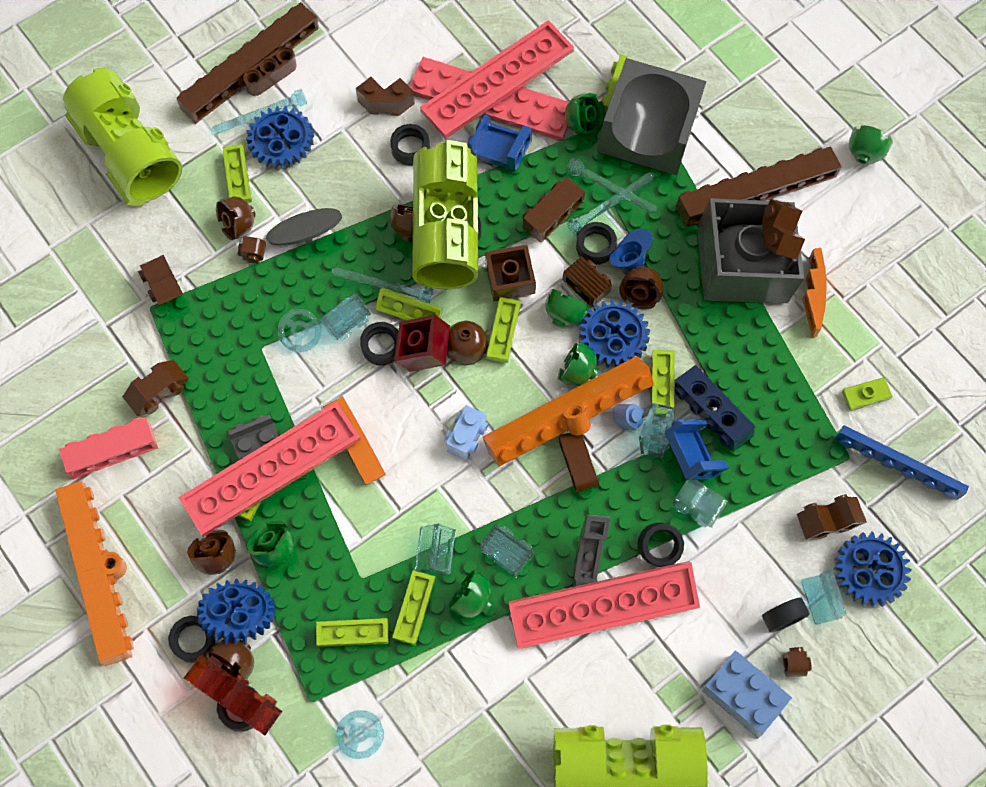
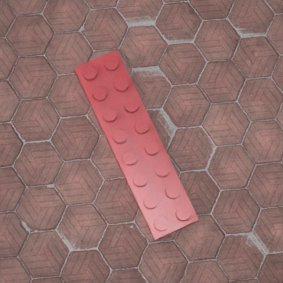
M548 20L420 106V112L447 139L574 52V46Z
M422 57L409 87L414 91L415 96L431 100L471 73V71ZM521 87L481 116L484 117L486 114L490 116L491 120L520 129L525 125L531 127V132L562 141L568 128L565 120V108L568 101Z
M334 402L178 498L202 537L357 443L361 438L338 403Z
M690 561L508 601L518 649L700 608L693 567Z

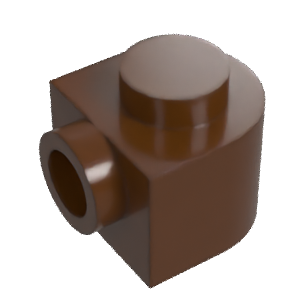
M243 236L242 244L239 243L238 256H242L243 260L248 263L257 264L264 259L266 242L260 238Z
M803 647L789 648V652L782 655L786 677H806L808 672L811 671V659L807 657V651H804Z

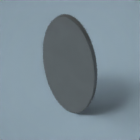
M321 208L303 212L274 226L267 233L266 239L270 244L277 246L292 245L304 241L311 243L313 238L334 228L341 221L342 214L334 208Z

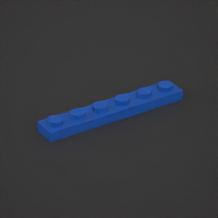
M845 425L839 429L834 438L843 447L853 448L859 451L862 456L881 462L886 468H894L902 472L903 476L922 482L927 488L943 492L944 496L950 499L958 500L968 491V485Z

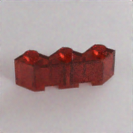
M200 655L183 679L236 715L253 729L266 736L283 712L275 706L277 701L268 694L262 697L248 687L250 682L238 674L235 678L221 668L223 663L211 655L208 659Z

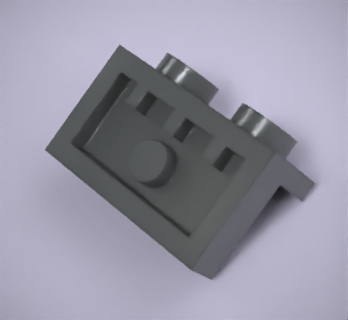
M270 415L258 416L252 422L245 425L238 424L227 432L239 460L278 437Z

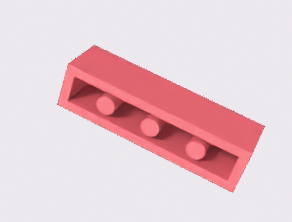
M145 417L135 418L129 424L111 427L107 432L89 435L85 440L67 443L59 451L65 471L73 480L158 449L152 427Z

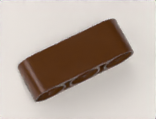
M282 47L247 70L243 76L247 92L252 96H258L294 72L297 68L293 49Z
M568 433L558 436L561 451L576 493L599 487L597 475L583 435Z

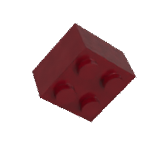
M437 315L399 322L394 362L409 372L445 366L450 325Z

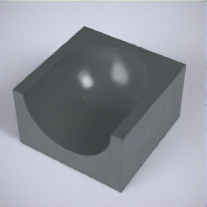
M626 58L604 118L597 152L677 175L707 81Z
M710 198L697 224L704 300L789 303L803 282L804 271L801 251L798 258L793 259L777 255L764 245L762 218L769 201ZM785 202L795 206V202ZM797 224V226H796V228H795V231H794V232L797 233V234H799V232H798V224Z

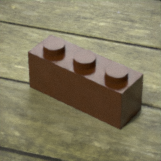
M567 176L562 181H557L547 195L544 194L540 197L533 209L529 208L524 213L523 228L542 243L584 202L585 191Z

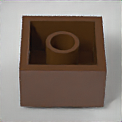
M528 245L485 252V266L493 301H499L500 297L510 299L536 293V280Z

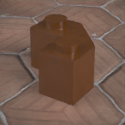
M369 77L355 88L357 101L371 115L391 113L393 116H400L415 104L414 91L401 78L384 89L372 77Z
M770 198L762 218L765 247L777 255L797 259L805 238L794 231L803 211L792 204Z
M164 255L140 265L142 270H139L138 273L143 283L148 281L151 290L147 292L153 303L157 301L161 305L183 295Z
M174 360L155 364L150 368L153 372L142 380L140 377H137L130 383L122 397L137 416L154 413L159 408L158 405L163 397L176 396L184 390V386L189 378Z
M847 494L834 498L835 502L829 505L811 503L804 506V511L797 513V517L805 539H822L830 533L838 531L839 533L847 532L867 523L858 498L848 497Z

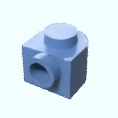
M619 404L613 410V420L623 430H637L643 424L642 415L644 410L636 404Z

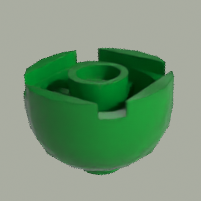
M583 93L574 96L567 103L565 120L568 127L576 134L594 135L600 131L598 129L600 125H603L605 110L602 101H598L596 98V94Z
M861 125L860 129H857L856 126L849 138V150L860 164L876 163L883 160L888 154L893 143L892 138L889 136L887 139L883 136L884 131L875 127Z
M551 289L546 299L545 310L548 316L553 319L552 324L563 329L565 325L576 326L580 324L590 307L570 295L561 296L562 292Z
M578 341V344L575 343L564 360L566 362L564 365L565 370L560 368L557 378L559 381L570 386H580L589 379L595 378L598 369L596 368L597 358L594 351Z
M272 521L267 523V528L262 531L259 528L254 531L246 544L250 556L259 565L265 567L284 564L294 550V537L287 525L282 521Z
M472 570L462 581V587L458 592L454 593L448 606L452 612L464 618L476 617L481 612L486 613L493 603L490 600L492 588L488 579L481 573Z

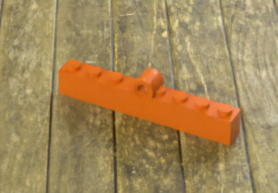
M635 356L482 437L488 454L500 467L568 430L572 435L585 434L591 428L590 418L654 385L650 368Z
M79 481L55 489L99 662L104 666H108L133 657L131 650L134 649V644L131 636H127L125 630L128 627L127 618L124 613L121 614L119 607L122 605V599L119 592H115L114 584L117 583L116 580L123 577L127 571L126 562L117 553L108 552L107 549L104 550L102 542L105 541V535L102 528H98L97 521L100 520L97 508H93L91 500L94 499V494L91 487H87L83 481ZM116 563L112 569H109L111 564Z

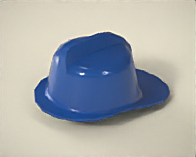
M637 229L628 233L610 255L609 260L611 264L619 267L624 274L635 267L643 266L645 263V253L650 248L653 240L651 232L647 229Z

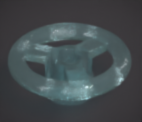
M293 309L287 312L281 318L278 325L280 341L286 348L295 352H305L312 349L319 342L322 333L319 319L315 314L306 309ZM297 315H303L308 317L312 322H309L307 324L304 321L294 322L290 318ZM285 324L291 328L292 335L296 337L295 345L290 343L285 336ZM298 326L304 328V332L302 334H298L295 329ZM315 328L313 339L308 344L301 346L302 338L307 336L309 330Z
M356 710L344 716L336 731V740L339 748L347 756L355 759L367 758L376 753L384 739V728L381 721L376 715L365 710ZM354 718H367L373 722L376 729L369 730L364 723L356 722ZM348 723L351 726L349 735L353 740L350 747L346 745L343 737L345 726ZM358 730L364 731V735L361 738H357L355 735ZM377 737L372 747L365 751H356L359 744L366 741L367 738Z

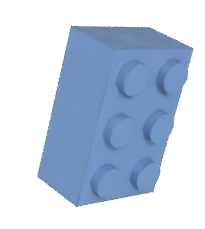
M736 650L702 690L757 738L765 733L792 699L788 693Z

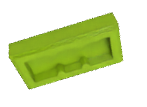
M885 377L842 390L849 411L887 401L893 397Z

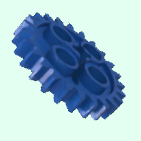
M276 106L275 111L268 108L267 114L261 111V118L255 116V123H249L250 129L246 131L249 151H252L253 158L257 157L258 163L264 161L266 167L271 163L274 169L277 168L278 164H281L282 169H284L287 163L290 167H293V161L301 163L299 157L307 158L305 151H312L310 146L314 145L312 124L309 123L308 117H303L301 111L296 114L295 108H292L290 112L287 106L283 110Z
M611 299L610 305H607L605 301H602L601 308L595 304L594 312L589 310L587 313L588 317L585 316L582 321L584 324H580L579 330L582 332L579 333V338L583 339L581 342L594 351L596 358L599 359L598 365L605 361L607 368H609L611 363H614L616 367L619 363H624L635 356L641 358L642 351H646V344L650 340V337H648L650 329L646 328L648 321H642L644 314L637 315V307L633 310L630 309L631 303L622 306V300H620L618 305H615L613 299ZM615 317L618 321L611 322L608 318ZM630 330L633 331L635 334L629 336L625 333V331ZM601 332L604 334V336L597 337L594 335V333ZM617 345L621 349L618 351H614L613 349H611V346Z
M873 531L870 532L868 538L864 532L859 535V538L853 535L851 542L846 540L843 544L845 548L841 547L838 550L841 555L835 558V561L840 563L834 567V570L840 571L835 579L843 580L839 588L847 587L848 590L845 595L853 593V601L855 602L858 598H861L863 606L868 601H870L871 607L876 606L877 601L881 607L886 604V600L890 604L895 601L894 597H901V591H905L908 588L904 583H908L911 580L910 577L905 575L912 571L911 568L905 567L910 562V559L902 558L906 551L899 552L897 549L900 544L892 545V537L886 541L883 540V533L875 538ZM856 553H861L865 557V562L859 561L856 558ZM879 554L885 555L888 558V563L882 562ZM852 567L859 568V570H853ZM891 568L893 572L884 569ZM857 575L865 578V585L857 581ZM880 577L887 578L889 586L883 585Z
M235 579L234 584H230L226 580L224 586L216 583L217 589L208 588L209 594L203 593V600L198 601L197 617L202 631H207L208 637L215 635V641L224 638L225 644L230 639L236 645L239 639H242L244 643H247L248 637L256 640V633L264 635V628L270 629V622L274 621L275 605L274 599L270 598V592H264V586L256 588V582L248 585L247 579L242 584H239L238 579Z

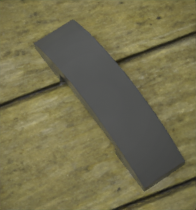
M586 515L576 551L572 587L598 581L597 576L604 540H607L610 516Z

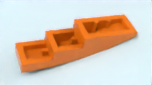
M815 248L811 252L809 257L811 269L806 276L808 290H806L802 298L812 338H816L821 330L826 307V268L822 248Z
M342 396L323 406V408H326L337 402L359 434L361 440L346 450L365 485L386 475L344 397Z

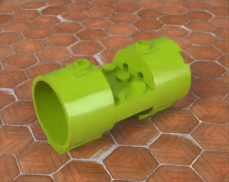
M109 68L93 69L94 73L85 77L82 75L78 76L65 90L63 95L65 109L67 110L65 116L85 145L98 146L106 154L104 164L108 169L106 176L127 205L142 206L145 202L162 196L177 183L182 174V164L169 147V143L164 138V134L160 129L143 126L137 120L140 106L136 101V97L131 92L132 89L121 80L119 75Z
M446 140L445 143H437L435 148L427 149L423 147L419 149L413 157L412 277L418 284L425 287L443 290L458 289L471 285L478 279L477 156L471 154V149L467 148V143Z
M668 724L653 726L651 728L650 740L643 738H634L633 740L610 738L605 740L604 727L596 725L579 728H554V787H708L707 749L702 727H678Z

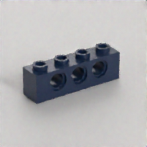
M694 365L675 379L674 391L677 397L689 404L693 414L699 415L703 420H706L708 424L706 427L718 435L720 442L725 447L729 446L732 451H735L754 436L755 425L697 365ZM701 392L702 395H695L693 393ZM715 407L717 410L711 411L708 408ZM728 422L732 426H724L723 423Z

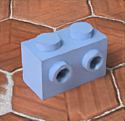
M466 405L463 411L458 412L455 418L456 425L453 430L450 429L444 440L447 452L465 461L468 460L470 454L473 455L475 453L480 435L483 436L488 428L486 414Z

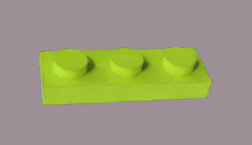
M620 54L618 62H613L611 73L614 75L612 79L608 78L605 88L608 94L607 96L603 95L601 100L604 105L605 116L625 59L628 56Z
M243 144L222 147L229 197H240L247 203H251L252 198Z
M381 288L375 310L404 320H411L431 315H437L441 318L443 308L386 288Z
M500 297L487 359L508 363L521 301Z
M652 350V379L654 385L651 386V414H674V350Z
M412 571L392 637L394 640L416 646L436 579L435 576Z
M387 618L316 622L317 647L389 644Z

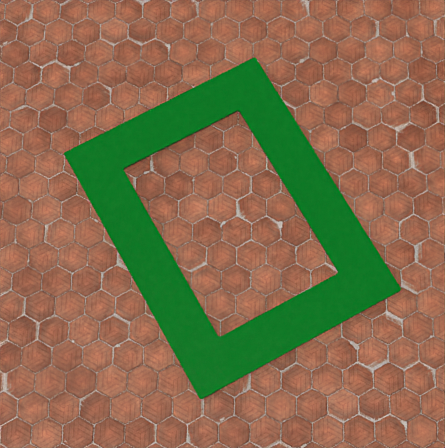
M600 125L598 129L600 131L594 135L577 134L525 155L516 172L499 166L477 175L478 216L482 226L481 237L478 241V258L485 256V252L503 249L532 237L523 228L524 213L529 208L533 209L540 197L544 194L547 195L557 181H562L566 176L585 191L584 202L563 223L604 206L613 205L628 233L637 229H647L651 232L653 240L650 248L645 253L646 267L655 270L660 275L663 281L662 296L705 375L755 425L754 436L735 451H732L729 446L725 447L720 442L718 435L714 431H710L707 427L699 430L712 461L725 460L729 468L712 479L686 480L669 443L597 475L599 487L577 493L574 486L569 487L366 578L360 577L314 469L261 501L251 522L239 516L235 517L245 545L254 531L258 528L262 531L267 528L266 524L272 521L284 522L293 534L294 550L284 564L265 567L259 565L252 557L251 559L261 584L264 586V591H269L270 598L274 599V616L308 699L311 702L323 699L510 614L508 601L562 590L572 586L576 551L586 515L610 516L611 518L607 540H604L598 570L599 574L639 556L638 538L642 530L655 522L667 523L676 527L683 536L848 461L850 458L849 453L845 447L840 445L839 441L834 440L837 432L763 303L704 300L697 224L686 227L676 208L678 198L683 192L698 190L682 162L678 174L673 175L599 153L597 150L603 126ZM413 201L403 205L413 206ZM391 210L199 286L161 305L157 303L150 307V312L170 360H174L189 378L184 386L183 393L216 474L239 461L227 433L234 426L250 423L254 418L261 415H270L278 436L295 427L263 354V347L374 302L378 299L381 288L398 292L418 284L412 277L413 241L401 239V235L392 229L390 224ZM723 423L724 426H732L731 423ZM658 531L650 537L648 549L650 551L672 541L673 538L665 531ZM413 570L435 576L436 578L416 646L392 638ZM472 570H475L488 579L492 588L490 600L493 603L486 613L481 612L476 617L464 618L452 612L448 606L454 593L458 592L462 587V581ZM388 619L389 644L317 647L316 622Z

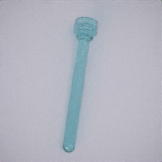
M302 88L295 90L289 98L212 127V132L218 134L252 121L255 116L260 118V112L262 111L267 114L268 108L275 111L276 106L281 110L285 106L299 105L301 107L306 105L307 101Z
M573 157L568 163L567 173L573 176L582 175L650 213L657 211V207L654 204L585 168L581 160Z
M651 172L645 174L584 216L573 217L567 221L570 231L577 236L580 229L587 223L652 181L654 174Z
M337 267L331 270L334 276L378 288H386L397 293L415 297L429 304L432 299L434 290L432 288L425 287V289L420 288L419 290Z

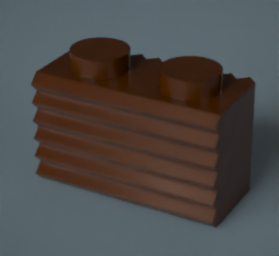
M582 256L563 272L562 280L591 308L611 292L612 284L610 278L606 274L601 275L596 270L595 264L589 259L586 261Z

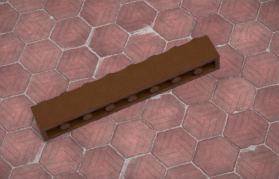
M301 2L290 8L285 15L276 19L265 30L260 31L255 38L246 42L242 48L234 54H230L225 61L213 67L208 74L199 78L187 90H183L176 97L180 109L197 124L245 86L243 76L247 70L282 47L295 48L319 29L317 17Z
M831 146L824 149L817 148L811 153L799 154L787 161L780 160L774 165L762 166L750 173L743 172L732 179L725 178L716 184H707L692 192L685 191L679 196L676 208L685 226L688 227L699 222L710 198L767 201L770 198L773 199L836 178L842 166Z

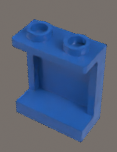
M485 114L482 121L477 123L476 132L473 136H470L467 147L471 149V154L477 156V160L516 172L532 142L531 127L523 125L519 132L491 123L490 116Z
M682 418L672 422V427L665 430V434L686 480L712 479L729 469L725 460L712 461L699 433L700 429L708 425L706 420H684Z

